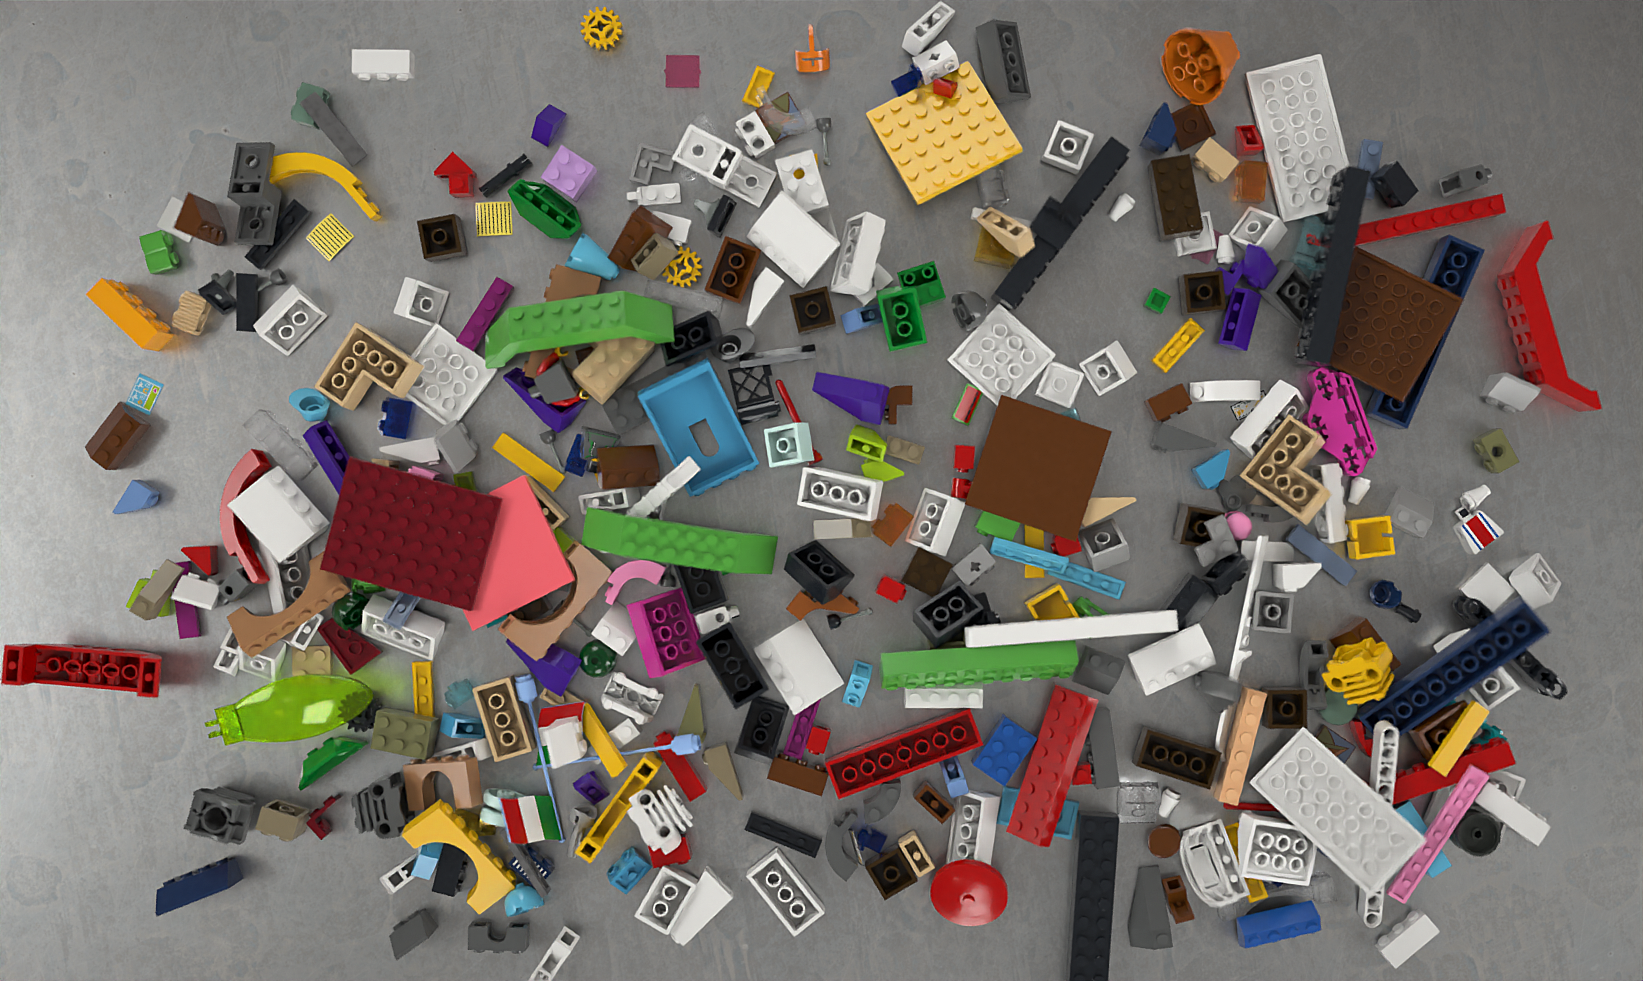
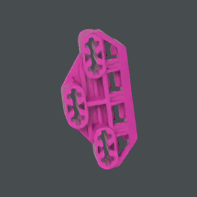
M1324 366L1313 369L1307 375V381L1313 397L1309 411L1302 417V423L1312 430L1320 427L1315 432L1322 435L1325 441L1321 448L1335 457L1339 467L1342 468L1344 476H1358L1363 473L1368 460L1374 457L1377 446L1352 377ZM1321 375V378L1316 380V376ZM1335 376L1339 378L1340 387H1338ZM1325 384L1326 387H1321L1318 389V386ZM1327 393L1328 396L1323 398L1322 395ZM1345 395L1350 412H1347L1343 398L1339 399V397ZM1313 417H1315V418H1316V421H1314L1313 423H1311V419H1313ZM1355 421L1359 437H1356L1352 423L1348 424L1349 422ZM1364 446L1363 448L1366 454L1365 457L1363 456L1362 450H1357V448Z

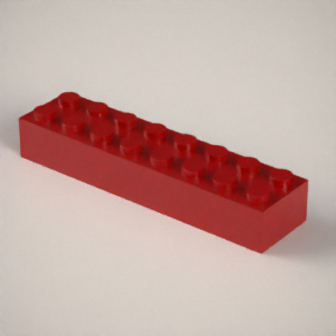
M1055 685L1006 832L1037 846H1050L1099 701L1098 699L1066 687Z
M960 708L825 759V765L839 800L983 746V742L970 708Z

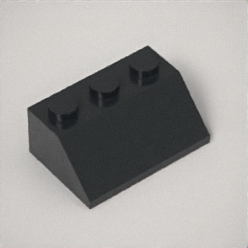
M709 310L674 325L675 341L660 343L665 366L673 365L720 343L723 336L720 323Z
M817 540L788 553L784 570L821 605L837 598L855 576Z
M1188 573L1159 611L1177 610L1178 630L1170 631L1175 634L1199 623L1219 596L1194 574Z

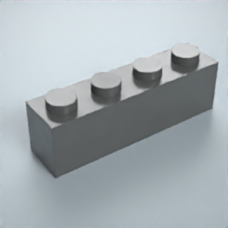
M1107 707L1096 708L1085 739V745L1089 746L1087 762L1092 768V784H1094L1096 789L1120 786L1110 710Z

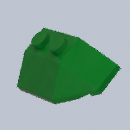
M519 179L508 189V194L519 215L548 237L570 238L581 228L576 207L546 184Z
M339 736L335 739L330 737L322 743L324 746L318 750L316 747L307 753L308 758L302 763L299 790L302 791L369 744L367 740Z

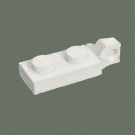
M680 183L641 186L637 188V192H628L627 199L629 202H638V206L643 205L644 207L682 204Z

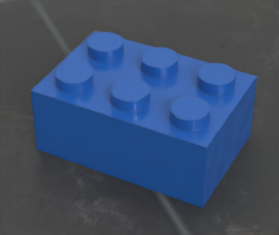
M1003 714L983 742V746H980L971 759V762L975 767L1005 787L1037 741V738L1034 734Z

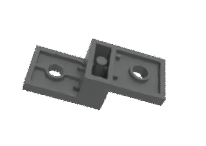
M271 142L236 143L227 197L240 206L234 240L238 245H273L282 191L269 182L275 145ZM256 158L255 163L250 166V162ZM259 222L258 228L253 229L254 225Z

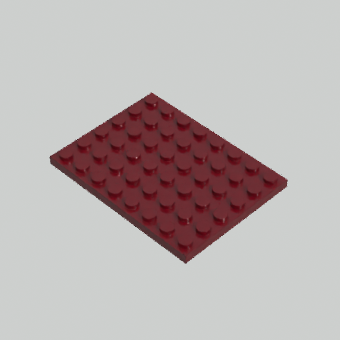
M350 456L320 570L473 611L503 499Z

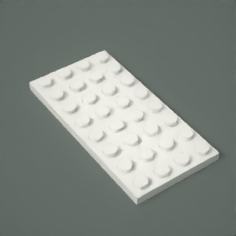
M1321 54L1245 73L1244 77L1259 136L1264 145L1263 152L1281 221L1286 223L1327 212L1329 207L1326 204L1327 198L1332 193L1333 188L1331 186V179L1338 171L1349 166Z
M1304 727L1249 782L1371 897L1427 840Z

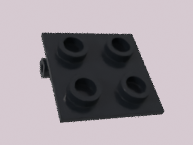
M1050 196L1029 228L1033 233L1061 251L1075 228L1081 222L1082 217Z

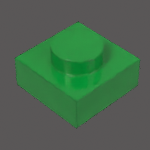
M1152 288L1144 306L1162 314L1171 296L1156 288Z

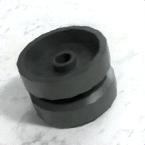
M1468 808L1449 838L1455 846L1473 856L1482 857L1491 854L1497 849L1501 841V831L1493 818L1476 809Z

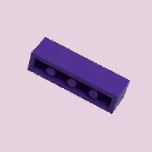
M325 420L311 426L302 436L339 495L349 455L328 421Z

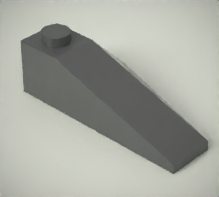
M1159 866L1139 867L1135 896L1131 907L1132 912L1128 922L1130 946L1152 950L1173 947L1171 928Z

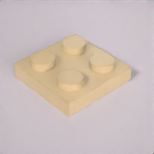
M329 645L307 646L304 651L292 647L293 685L333 683L332 649Z

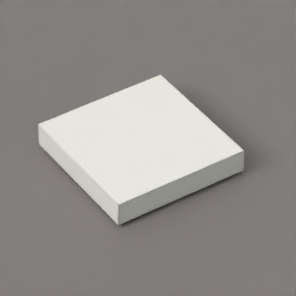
M1210 211L1201 212L1203 230L1199 235L1174 239L1178 257L1217 249Z
M1051 360L1045 367L1035 396L1071 409L1085 373Z
M1485 563L1459 588L1465 597L1480 600L1492 612L1515 591L1489 563Z

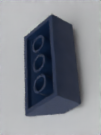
M226 857L216 861L217 865L210 867V864L199 868L197 873L193 874L190 871L181 875L179 880L175 881L172 878L163 882V886L157 889L156 916L229 889L244 879L236 858L228 860Z

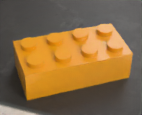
M101 278L88 291L86 296L142 349L159 352L174 336L169 331L171 328L165 322H160L153 310L150 308L146 309L142 305L143 301L138 296L132 295L128 291L129 287L123 282Z

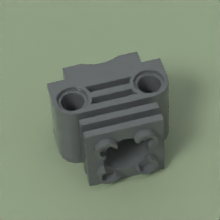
M400 772L383 775L371 783L369 788L365 787L355 793L351 800L352 808L355 809L356 813L355 826L358 828L359 834L365 831L371 832L374 829L375 834L381 839L399 837L404 826L415 818V811H409L405 781H401Z
M219 786L214 788V790L200 788L193 792V801L183 829L189 830L190 834L207 837L225 844L231 842L240 845L245 842L256 804L254 796ZM220 809L226 813L227 820L221 815L222 811Z

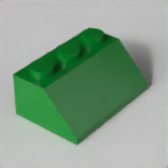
M894 286L877 290L876 294L889 351L927 343L916 287Z

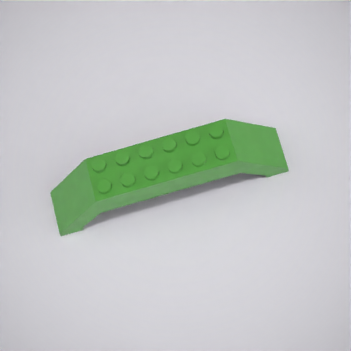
M617 291L508 308L485 333V367L487 369L504 367L506 362L517 353L630 336L653 341L655 344L675 341L673 307L670 304L637 294Z
M587 507L581 545L619 556L724 572L772 574L778 536L735 532Z

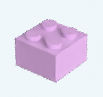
M561 145L541 178L547 184L577 203L596 174L597 169Z

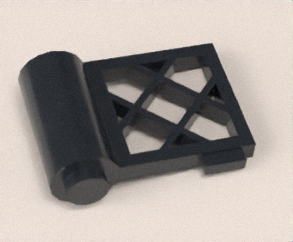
M770 364L746 368L738 367L728 370L741 425L778 416L781 408L779 400L775 401L769 379V376H772ZM763 367L764 374L760 380L751 375L755 368ZM742 372L747 375L742 384L734 380V373ZM749 377L758 382L753 391L744 387ZM760 384L768 388L769 395L760 396L755 392ZM742 389L751 393L748 400L739 401L738 395Z

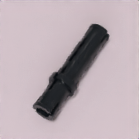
M523 153L513 163H508L504 170L479 187V190L484 192L483 195L487 198L512 177H517L519 172L532 162L529 159L524 161L528 157Z

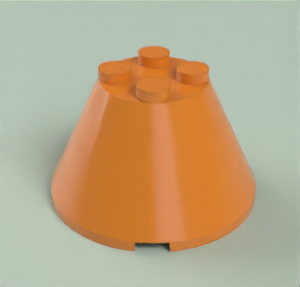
M1185 28L1172 33L1164 43L1165 51L1164 55H1162V67L1169 85L1178 96H1184L1191 100L1190 103L1205 105L1214 101L1221 94L1236 61L1240 58V52L1229 31Z

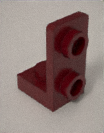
M340 794L335 797L332 795L323 802L325 806L319 810L317 808L309 815L310 819L306 824L320 840L333 831L328 821L320 816L342 797Z

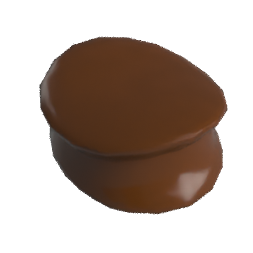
M1161 824L1150 832L1148 839L1150 852L1158 858H1168L1176 854L1180 849L1181 842L1179 831L1170 824Z

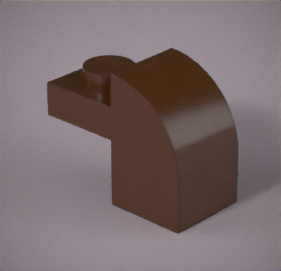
M899 385L889 389L886 401L888 409H885V420H888V425L897 424V406H912V385Z
M1177 875L1162 879L1166 904L1175 923L1194 920V913L1187 899V891L1181 876Z

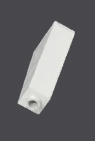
M708 866L701 874L695 889L670 931L672 939L683 946L734 896V892Z

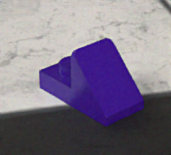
M1245 259L1238 262L1235 261L1229 269L1231 273L1221 267L1215 269V271L1222 270L1225 297L1230 294L1243 274Z
M594 771L585 774L572 783L574 789L593 805H596L610 795Z

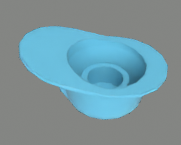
M300 388L289 396V403L300 412L306 421H324V417L328 413L330 400L318 391L311 388Z

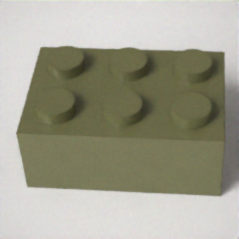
M388 707L377 710L370 748L426 760L434 756L440 718Z

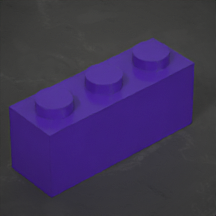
M1233 288L1218 344L1233 350H1248L1262 295L1250 289Z

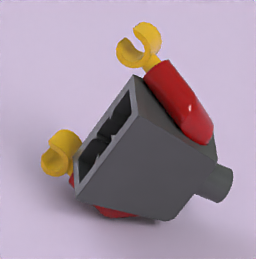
M556 347L555 352L547 356L536 370L537 375L534 378L536 385L528 389L532 399H535L542 395L546 403L565 407L579 401L580 398L588 399V394L582 396L584 389L582 387L577 388L563 358L559 359V357L568 355V351L561 354V347Z

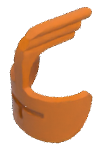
M809 24L810 50L808 52L795 50L796 69L799 72L828 70L830 67L829 48L822 51L814 50L813 25ZM823 57V59L814 60L813 66L811 60H802L803 58Z

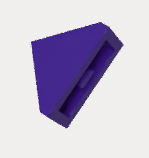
M549 104L536 116L531 138L549 147L566 113Z

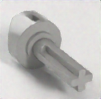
M583 803L571 810L569 820L574 824V829L566 853L569 858H577L578 855L575 851L582 842L585 829L593 827L595 824L597 808L589 803Z

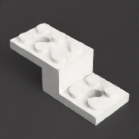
M691 124L672 157L679 164L705 176L709 183L758 208H761L778 175L776 172L743 156L742 150ZM696 146L704 148L702 155H694L693 150ZM754 177L757 180V184L754 187L747 186L746 181L748 178Z
M807 150L775 160L784 192L838 241L813 150ZM795 170H803L805 173L804 177L796 179L793 175Z

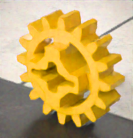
M596 7V12L594 13L592 10H589L590 16H583L586 22L580 23L585 28L580 30L581 34L585 35L583 38L585 42L589 41L591 48L596 45L597 50H600L601 46L607 50V45L609 44L615 47L613 42H619L618 35L623 34L622 30L619 29L623 27L622 23L618 22L620 20L619 16H614L612 9L607 12L606 7H603L602 11ZM603 17L609 18L610 20L606 21L605 19H603ZM600 26H604L603 31H599ZM597 36L600 40H596L593 37Z
M680 246L676 256L681 255V258L672 260L665 267L664 270L666 272L662 275L663 277H669L667 283L673 281L675 288L680 284L681 288L684 289L685 284L692 287V281L698 282L696 276H702L698 270L703 269V266L698 265L702 260L701 258H695L697 255L696 251L691 254L689 247L684 251L683 247ZM690 258L694 262V268L689 265ZM684 263L686 270L682 269L680 272L678 265L682 266ZM669 267L674 269V277L670 274ZM691 275L689 278L682 280L684 276Z

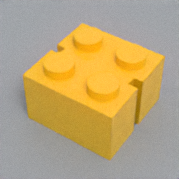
M1380 515L1345 520V524L1348 526V535L1346 537L1350 538V541H1347L1349 558L1363 559L1395 554L1393 537L1382 536V533H1392L1390 516Z
M1058 583L1024 602L1031 616L1037 619L1035 621L1079 617L1072 604L1067 601L1069 599Z

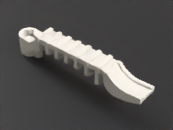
M688 456L678 467L665 476L661 482L657 483L654 489H651L646 496H643L642 500L636 503L631 510H628L626 515L648 518L652 511H656L659 505L666 502L665 499L674 495L673 492L678 491L701 470L700 467Z

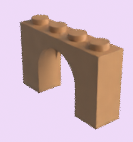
M466 754L457 756L454 759L452 755L441 757L439 760L437 757H430L424 761L414 758L410 759V763L403 765L409 811L426 810L436 803L434 777L437 771L444 773L451 781L456 809L472 808L483 803L477 757H469Z

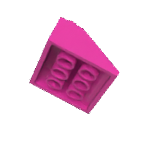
M681 587L626 605L650 679L667 675L705 660L696 643L697 640L701 639L693 613H690Z

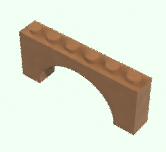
M556 264L555 269L552 268L550 271L549 279L552 281L550 287L545 289L544 298H546V302L597 295L602 278ZM554 349L529 351V361H525L523 366L525 376L534 379L537 375L536 370L541 362L552 352H555ZM567 367L573 378L572 372L574 371V369Z
M575 540L563 553L575 578L572 581L570 592L564 603L554 613L539 620H521L510 614L498 628L504 636L536 662L546 655L550 645L558 641L562 631L570 627L574 617L585 609L586 603L597 595L598 589L608 582V578L613 573Z
M324 551L308 561L310 564L309 582L304 592L291 606L277 614L264 617L255 616L242 606L227 616L241 650L251 658L260 654L263 650L351 591L343 576L320 570Z

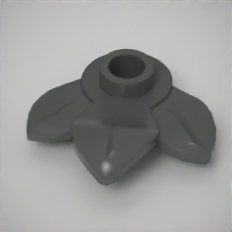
M1241 474L1234 476L1230 482L1224 479L1221 480L1218 486L1219 494L1223 497V505L1227 510L1236 511L1243 504L1251 503L1256 496L1257 490L1255 488H1246L1245 481L1240 477ZM1230 498L1235 499V503L1233 505L1229 503Z

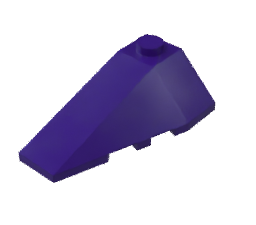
M515 367L503 375V379L533 412L557 433H560L572 424L587 399L580 398L579 401L565 407L546 403L542 395L532 399L528 389L535 386L536 383L534 379L525 376L523 369Z
M816 372L812 391L861 421L881 425L889 387L869 381Z
M507 638L505 641L546 689L562 697L580 668L581 659L551 644L547 649L546 655L536 662Z

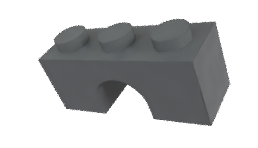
M472 922L468 926V950H473L475 953L489 950L493 951V953L512 951L513 954H520L526 951L529 946V923L510 922L506 929L505 937H497L493 934L491 929L492 922Z

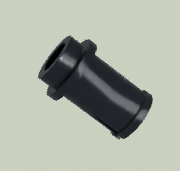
M1402 602L1394 610L1395 613L1409 619L1410 623H1417L1422 615L1418 609L1414 610Z

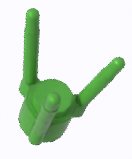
M1082 596L1072 604L1079 617H1081L1080 614L1082 616L1085 614L1093 616L1089 612L1090 607L1102 615H1110L1092 603L1088 598L1084 599Z

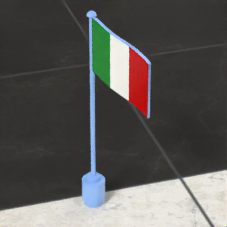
M523 674L515 677V687L519 701L528 703L549 796L531 795L514 799L499 798L509 843L526 844L540 840H558L560 843H564L566 838H563L531 703L535 701L534 698L538 694L534 678H531V674Z
M585 701L541 708L538 733L547 767H552L544 730L556 719L578 716V720L582 723L583 727L582 715ZM693 733L674 737L671 745L620 752V754L625 756L671 748L676 755L691 754L701 750V740L699 735H694ZM539 749L537 762L533 765L535 771L543 768ZM599 756L586 757L568 764L598 760L600 758Z

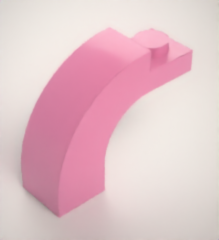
M646 559L633 560L621 565L607 580L614 585L613 587H608L605 593L607 597L605 602L613 605L624 584L632 578H643L656 585L659 584L667 566L657 561Z

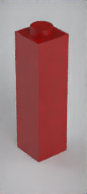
M672 730L668 733L663 731L655 736L657 739L653 744L655 747L671 745L675 735ZM672 748L658 750L690 802L707 791L706 784L687 754L676 755Z

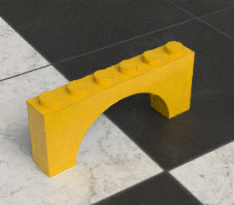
M654 752L645 753L575 851L577 855L590 864L627 813V810L632 806L629 798L643 790L664 761Z
M441 799L404 826L402 836L414 849L426 843L444 842L457 846L469 855L476 866L478 880L468 892L466 902L479 915L515 888V873L511 869L508 870L504 866L502 859L495 856L491 852L490 847L479 840L477 833L466 826L463 818L457 817L452 807Z

